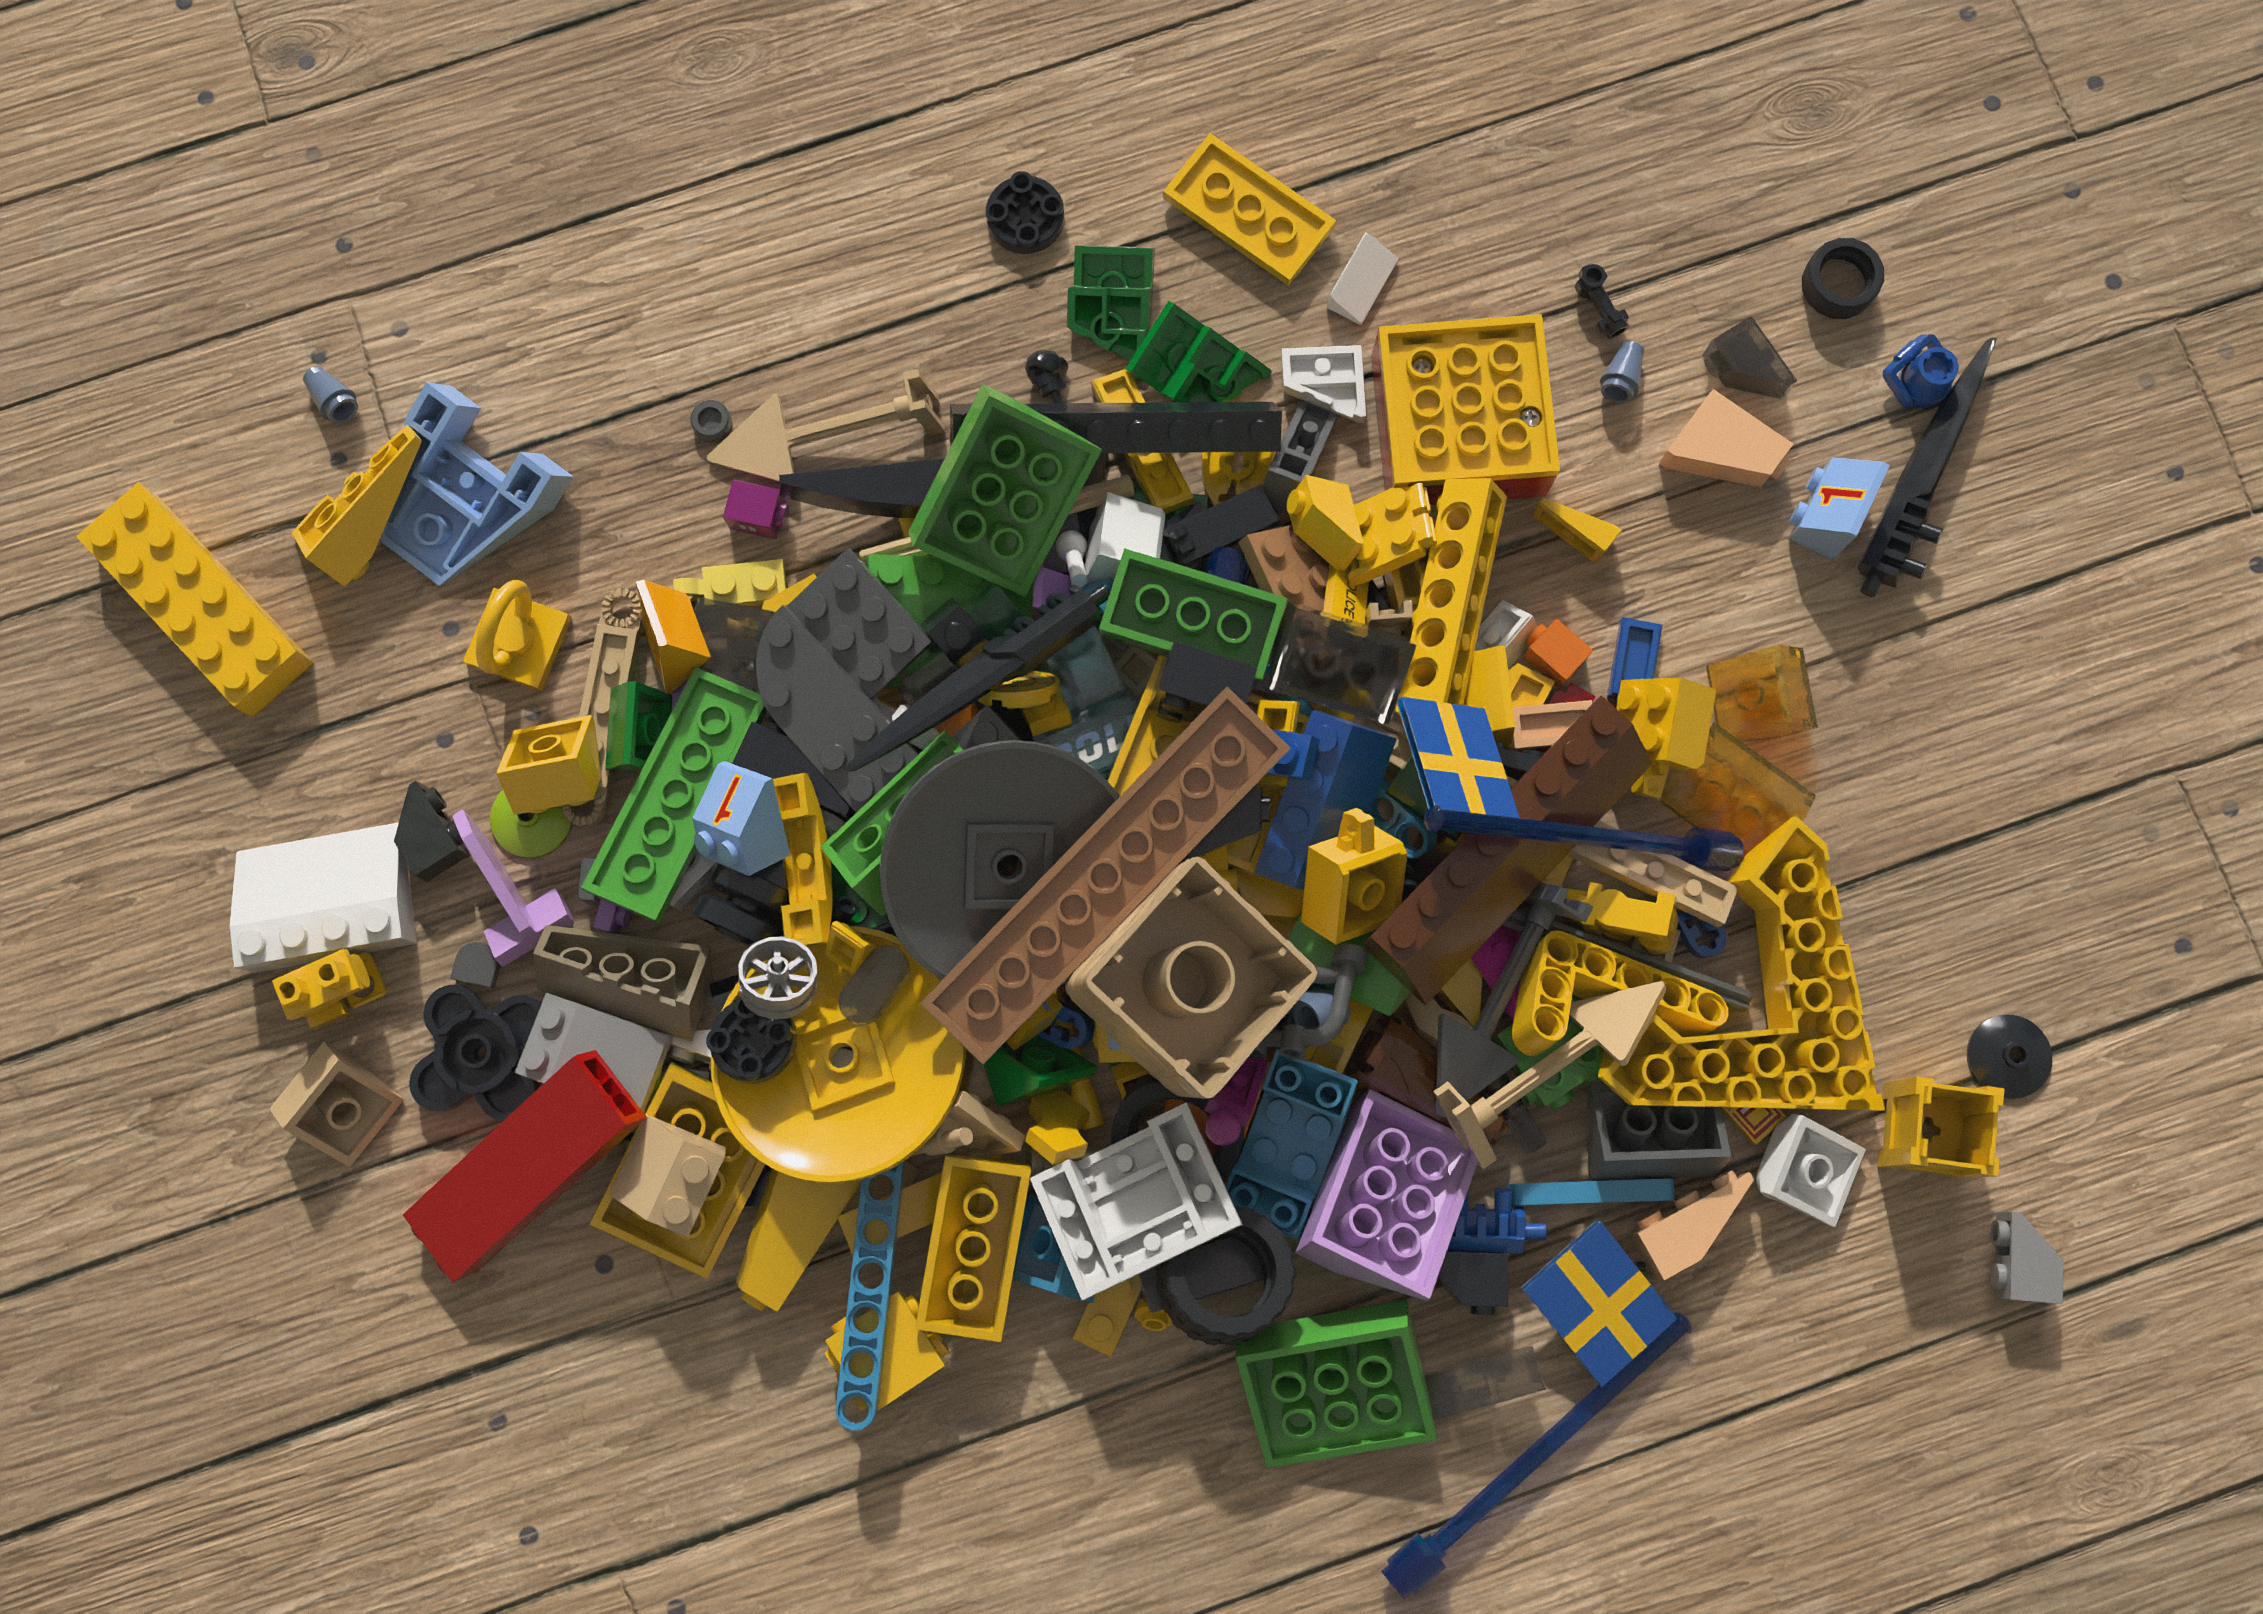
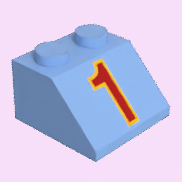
M1832 457L1823 469L1816 467L1805 489L1811 491L1806 503L1800 501L1789 520V524L1793 525L1794 528L1788 539L1833 560L1858 535L1890 465L1881 461Z
M726 761L717 764L692 817L696 832L694 843L701 856L748 876L790 856L773 779Z

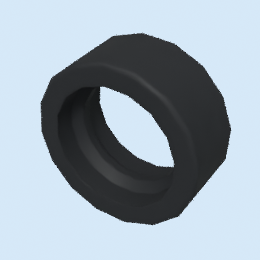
M1837 238L1825 242L1813 254L1802 274V291L1807 302L1818 313L1832 319H1848L1861 314L1877 297L1884 283V266L1878 253L1867 243L1855 238ZM1839 259L1854 264L1861 271L1865 279L1863 292L1855 298H1842L1830 292L1824 286L1820 277V271L1827 261Z

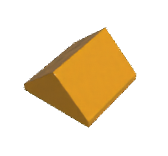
M646 580L637 581L643 630L666 694L674 692L691 676L695 667L700 668L711 656L688 594Z

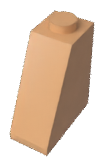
M1712 389L1670 446L1659 465L1665 469L1761 488L1769 477L1777 480L1791 462L1785 455L1793 443Z

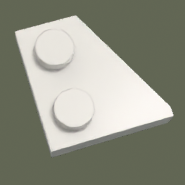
M1361 345L1281 349L1284 393L1357 423H1365L1366 406Z

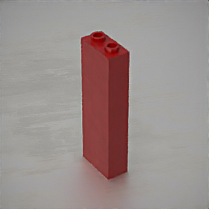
M596 1050L575 1055L415 1202L403 1216L411 1226L413 1234L423 1242L435 1258L438 1268L449 1277L452 1283L476 1273L643 1122L647 1116Z

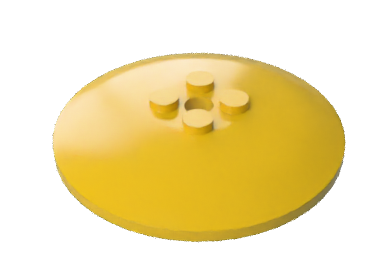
M851 926L881 947L858 977L852 975L824 955L827 942L806 946L816 959L817 991L812 1003L802 1013L792 1016L797 1030V1046L791 1062L779 1075L763 1083H742L723 1073L715 1064L711 1055V1078L714 1094L727 1126L749 1153L767 1166L792 1178L814 1183L838 1184L860 1181L894 1168L916 1153L935 1134L951 1110L958 1094L964 1073L966 1048L920 1004L942 980L922 967L905 949L898 937L883 931ZM803 967L793 973L794 975L810 977ZM751 969L745 979L762 976V974ZM739 981L727 998L723 1009L736 1001L740 996ZM789 985L793 994L803 988ZM767 986L756 988L753 990L763 995L767 989ZM844 1046L851 1047L853 1050L851 1063L844 1068H836L833 1064L835 1052Z

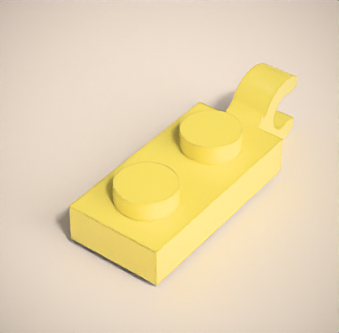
M783 559L702 567L703 579L678 578L673 580L674 590L688 594L690 602L705 599V607L708 611L763 605L765 600L787 589Z

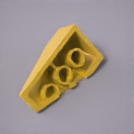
M408 425L373 454L369 461L370 468L365 473L360 472L356 474L353 472L344 481L346 486L342 493L335 499L329 495L323 498L292 532L305 558L344 587L352 579L357 580L366 572L369 560L374 554L422 440Z

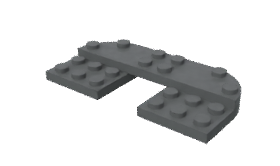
M847 548L787 606L782 605L769 620L758 646L756 677L761 698L771 717L857 813L919 755L908 742L857 771H845L848 763L891 723L873 703V700L921 656L934 641L851 549ZM985 706L952 736L963 750L996 741H1023L992 706ZM1010 854L1003 856L998 861L997 865L1001 864L1012 855Z

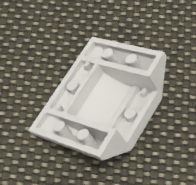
M1184 1103L1147 1121L1148 1128L1078 1162L1068 1159L1030 1178L1081 1300H1086L1243 1225L1188 1103Z

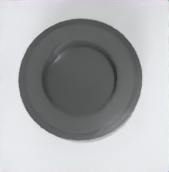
M703 401L691 413V426L695 434L705 442H719L725 439L732 429V417L725 405L718 401Z

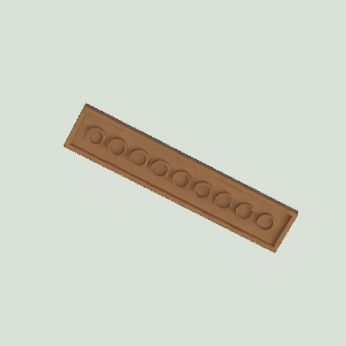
M1226 687L920 1004L972 1055L984 1064L1291 748L1233 691Z

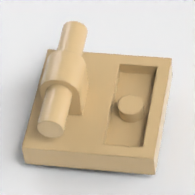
M959 1091L951 1110L941 1126L913 1155L926 1153L929 1156H937L954 1151L958 1155L996 1156L1020 1151L1026 1136L1014 1128L1012 1122L1007 1117L995 1114L984 1106L982 1100L977 1095L968 1091Z

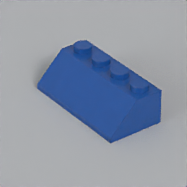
M1319 710L1311 712L1304 734L1320 739L1310 782L1288 778L1287 786L1283 790L1254 872L1255 874L1304 890L1308 846L1338 837L1343 812L1358 808L1363 813L1370 815L1397 741L1395 737Z

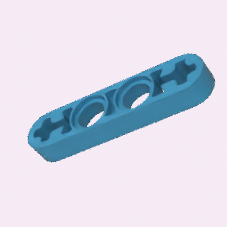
M1674 1179L1508 1184V1188L1512 1190V1206L1675 1200Z

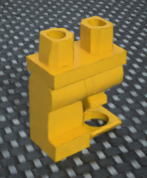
M1593 882L1589 883L1588 892L1566 888L1569 891L1566 896L1567 899L1585 902L1593 906L1586 922L1565 918L1566 923L1583 926L1585 932L1602 937L1603 932L1607 937L1618 941H1629L1632 936L1638 937L1641 946L1653 955H1663L1672 949L1679 921L1676 911L1678 901L1675 894L1658 892L1657 901L1654 903L1627 898L1621 891L1616 889L1605 890L1603 884Z
M347 949L339 950L272 980L286 1019L292 1021L300 1017L307 1018L310 1029L318 1030L351 1015L344 999L345 997H347L352 1009H355L387 993L378 966L371 954L363 952L350 955ZM370 975L375 984L373 992L364 998L356 996V992L370 986L368 976Z

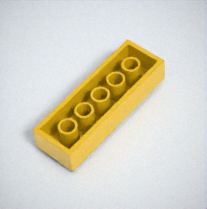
M139 482L76 536L232 706L252 718L314 663L157 495Z

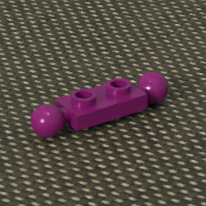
M1247 1058L1226 1085L1214 1097L1208 1098L1204 1111L1211 1113L1206 1121L1205 1130L1208 1138L1213 1143L1221 1146L1230 1145L1239 1137L1241 1127H1246L1253 1112L1268 1063L1267 1060Z

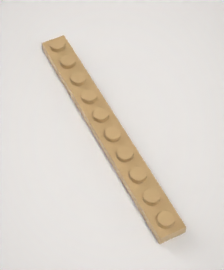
M1361 705L1357 709L1352 722L1397 738L1387 769L1398 773L1412 753L1404 726ZM1506 775L1511 789L1518 781ZM1600 820L1567 854L1657 898L1658 892L1675 894L1678 901V909L1718 928L1725 925L1739 888Z

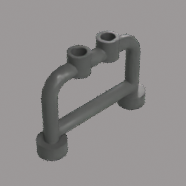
M1342 943L1336 945L1333 951L1331 966L1315 967L1317 976L1312 983L1335 984L1330 1014L1326 1023L1316 1029H1306L1300 1025L1288 1024L1283 1029L1271 1030L1248 1058L1255 1060L1265 1059L1268 1047H1279V1053L1282 1056L1290 1059H1302L1305 1056L1306 1047L1323 1045L1336 1038L1343 1029L1347 1019L1355 975L1365 972L1368 952L1354 944Z

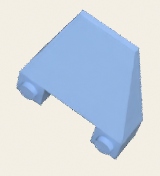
M426 382L407 414L404 427L408 425L412 428L422 442L379 541L437 585L444 586L553 511L572 481L573 476L544 454L520 452L508 473H503L462 442L481 408L450 385Z

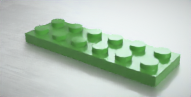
M694 668L581 889L593 896L660 924L697 851L694 843L696 832L692 817L717 764L723 761L733 763L751 721L761 725L768 711L759 693L699 668Z

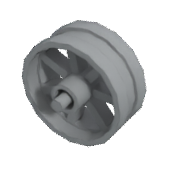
M768 937L755 942L743 953L738 964L740 997L745 1006L759 1016L769 1019L790 1018L802 1013L814 999L817 991L816 959L810 949L797 940L787 937ZM803 967L810 977L794 975L793 973ZM751 969L762 974V976L745 979ZM789 985L803 988L793 994ZM767 986V989L763 995L753 990L756 988Z

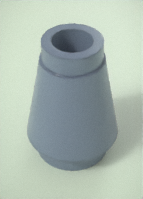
M1626 341L1621 344L1620 349L1600 379L1601 393L1606 399L1615 403H1628L1633 396L1638 394L1644 348L1640 344L1633 341Z
M320 366L312 367L306 371L303 376V382L324 419L331 420L335 424H341L350 420L356 414L358 403L356 401V394Z

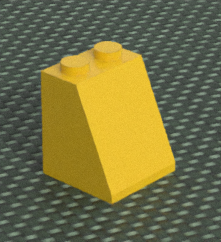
M1505 645L1474 651L1463 705L1485 708L1494 739L1506 744L1507 747H1511L1515 731V721ZM1433 677L1427 685H1429L1435 677Z

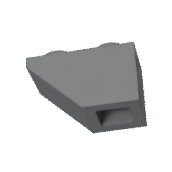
M1996 1212V1220L1992 1222L1990 1232L1991 1242L1996 1246L1995 1263L1992 1264L1990 1269V1284L1992 1289H1995V1298L2063 1304V1259L2020 1212Z

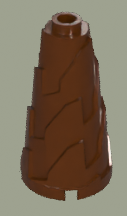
M1395 1012L1391 1016L1383 1014L1376 1022L1385 1028L1381 1033L1368 1030L1354 1051L1345 1071L1347 1076L1359 1080L1356 1088L1364 1091L1371 1089L1452 1129L1447 1117H1441L1436 1114V1095L1433 1091L1436 1090L1437 1049L1412 1030L1402 1017ZM1478 1092L1467 1102L1471 1106L1482 1097L1485 1099L1488 1097L1482 1092ZM1502 1113L1497 1115L1498 1119L1483 1129L1488 1142L1492 1145H1496L1507 1129V1124L1503 1122L1504 1115Z

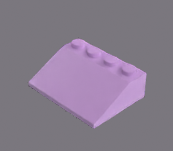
M1369 1089L1352 1104L1295 1253L1332 1272L1425 1301L1429 1300L1478 1163L1470 1146L1464 1149L1452 1129Z

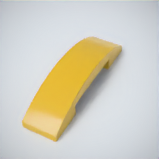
M808 773L773 779L774 788L790 851V856L784 858L790 905L781 906L784 937L797 940L805 946L825 943L828 940L832 916L831 860L821 848L828 839L818 798Z

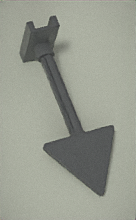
M1540 883L1523 901L1531 907L1525 918L1527 924L1474 1028L1470 1029L1446 1014L1438 1016L1436 1089L1448 1081L1468 1101L1519 1062L1517 1056L1493 1043L1491 1036L1544 931L1548 932L1555 916L1586 922L1593 906L1585 902L1567 899L1568 890L1546 883ZM1436 1097V1114L1446 1117Z

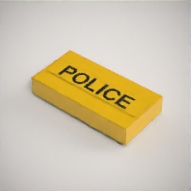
M1329 564L1322 623L1355 643L1364 636L1369 581L1359 586L1351 585L1348 579V574L1351 572L1350 565L1343 572L1336 570Z

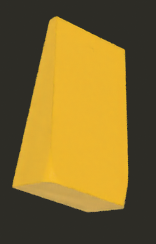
M1546 498L1539 502L1533 513L1535 519L1594 563L1600 560L1622 531V529L1613 524Z

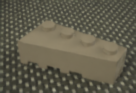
M545 925L533 952L538 990L689 1041L693 1040L710 992V984L713 983L711 946Z

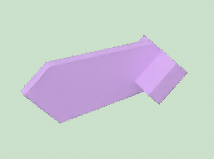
M463 809L452 815L461 839L509 915L483 931L494 959L502 967L534 949L545 925L568 928L575 924L564 897L556 888L527 905L485 834Z

